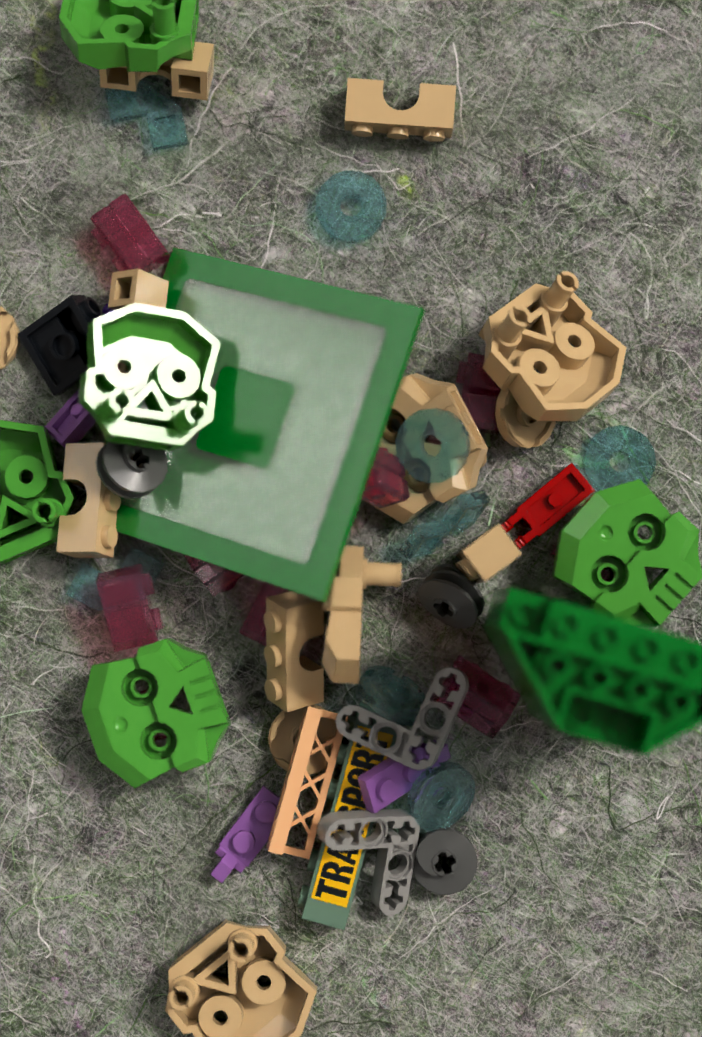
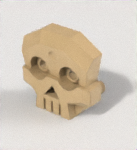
M562 271L560 275L558 274L551 287L537 283L492 314L478 334L485 341L486 345L482 368L500 389L504 391L509 389L522 411L537 421H578L606 399L618 386L621 379L627 347L591 319L593 312L574 293L579 287V281L574 274L568 271Z
M418 373L407 375L401 380L362 497L365 502L402 524L413 520L437 500L444 503L476 487L480 468L487 461L486 453L488 447L454 383L433 380ZM394 418L399 420L401 424L398 432L394 431L391 427V422ZM434 429L441 441L430 439ZM419 467L423 468L426 472L424 480H420L416 475Z
M345 546L326 602H323V610L331 612L322 665L332 683L359 684L363 589H366V586L401 587L402 563L367 562V558H364V546Z
M225 919L189 950L179 956L169 968V992L165 1011L183 1034L192 1033L194 1037H300L312 1007L317 986L284 955L287 946L270 925L246 926ZM228 960V977L212 973ZM262 975L268 976L271 984L267 987H262L258 984L257 979ZM220 1010L224 1011L228 1019L224 1022H219L215 1019L214 1013Z

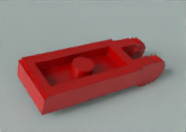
M570 463L515 509L516 512L504 521L501 527L507 533L522 518L531 528L523 536H519L513 541L520 550L534 537H540L595 490L578 469Z

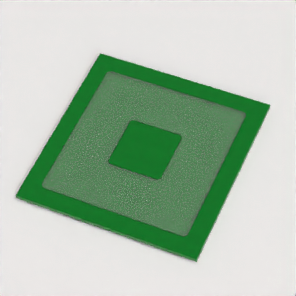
M173 247L162 278L169 281L166 309L186 312L221 342L210 382V387L216 391L214 419L211 423L197 431L184 446L172 451H165L168 459L167 474L163 482L149 495L140 499L121 497L120 508L117 510V532L326 602L425 309ZM173 372V380L176 383H181V375L178 372ZM144 400L135 407L149 410Z

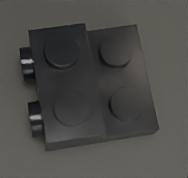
M85 295L69 296L17 334L53 396L63 394L80 382L81 375L88 370V324L101 315V310L92 298H86Z

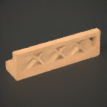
M308 705L304 708L266 845L268 852L279 855L286 853L310 859L317 834V826L321 819L343 735L336 728L335 736L321 744L316 732L321 717L336 721L338 713ZM315 740L317 746L312 749ZM332 744L330 754L328 756L324 748ZM321 751L327 762L325 772L311 779L306 770L309 758L314 753ZM305 776L308 782L302 784ZM322 779L321 787L318 792L314 783ZM311 786L317 797L316 805L313 809L301 815L296 806L299 794L302 790ZM294 813H296L298 817L293 820ZM313 815L310 827H308L304 819ZM299 822L302 823L307 832L304 849L286 845L290 828Z

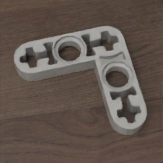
M448 667L440 670L432 681L412 729L358 705H349L342 708L336 717V727L344 737L415 770L429 769L438 760L469 688L468 678L460 669ZM455 674L457 676L456 683L461 686L459 691L452 690L446 700L454 702L451 709L444 703L434 702L433 698L435 694L443 698L446 686L442 684L443 678H451ZM432 708H440L446 715L444 726L438 730L430 728L426 723V715ZM358 712V720L367 725H372V718L377 720V723L370 730L369 741L364 739L368 731L362 728H354L352 732L348 730L350 724L345 721L347 715L354 716ZM386 726L393 728L397 734V741L391 748L382 747L377 738L380 729ZM421 728L422 731L429 735L439 736L437 743L433 740L428 741L425 751L430 754L429 759H421L417 763L415 761L416 754L411 751L413 746L420 747L425 739V736H418Z
M381 809L375 814L368 810L335 811L323 816L317 826V835L330 849L336 851L378 849L371 888V901L385 915H395L403 910L409 896L420 832L418 820L404 809ZM375 821V831L369 837H362L364 826L369 822ZM338 825H340L344 830L337 831ZM400 828L398 833H396L393 829ZM401 854L402 861L400 865L393 870H388V864L392 857Z

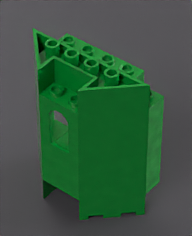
M511 587L494 589L486 620L482 627L530 715L560 733L563 731L634 752L640 756L650 753L702 724V642Z

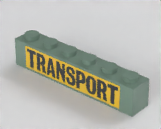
M362 701L359 702V706H363L399 724L401 723L402 712ZM358 712L354 716L348 715L349 729L362 728L368 731L364 739L369 741L370 730L377 723V720L372 718V725H367L358 720ZM388 726L380 729L377 736L378 742L384 748L394 746L397 738L395 730ZM350 739L348 744L341 742L336 764L342 765L339 779H331L326 797L327 800L333 801L330 812L366 810L357 778L388 757ZM374 821L364 826L362 837L370 836ZM338 825L337 831L344 829L340 825ZM321 842L319 851L312 849L307 871L313 872L310 886L302 885L297 907L304 908L301 919L345 930L366 849L336 851L330 849L323 842Z

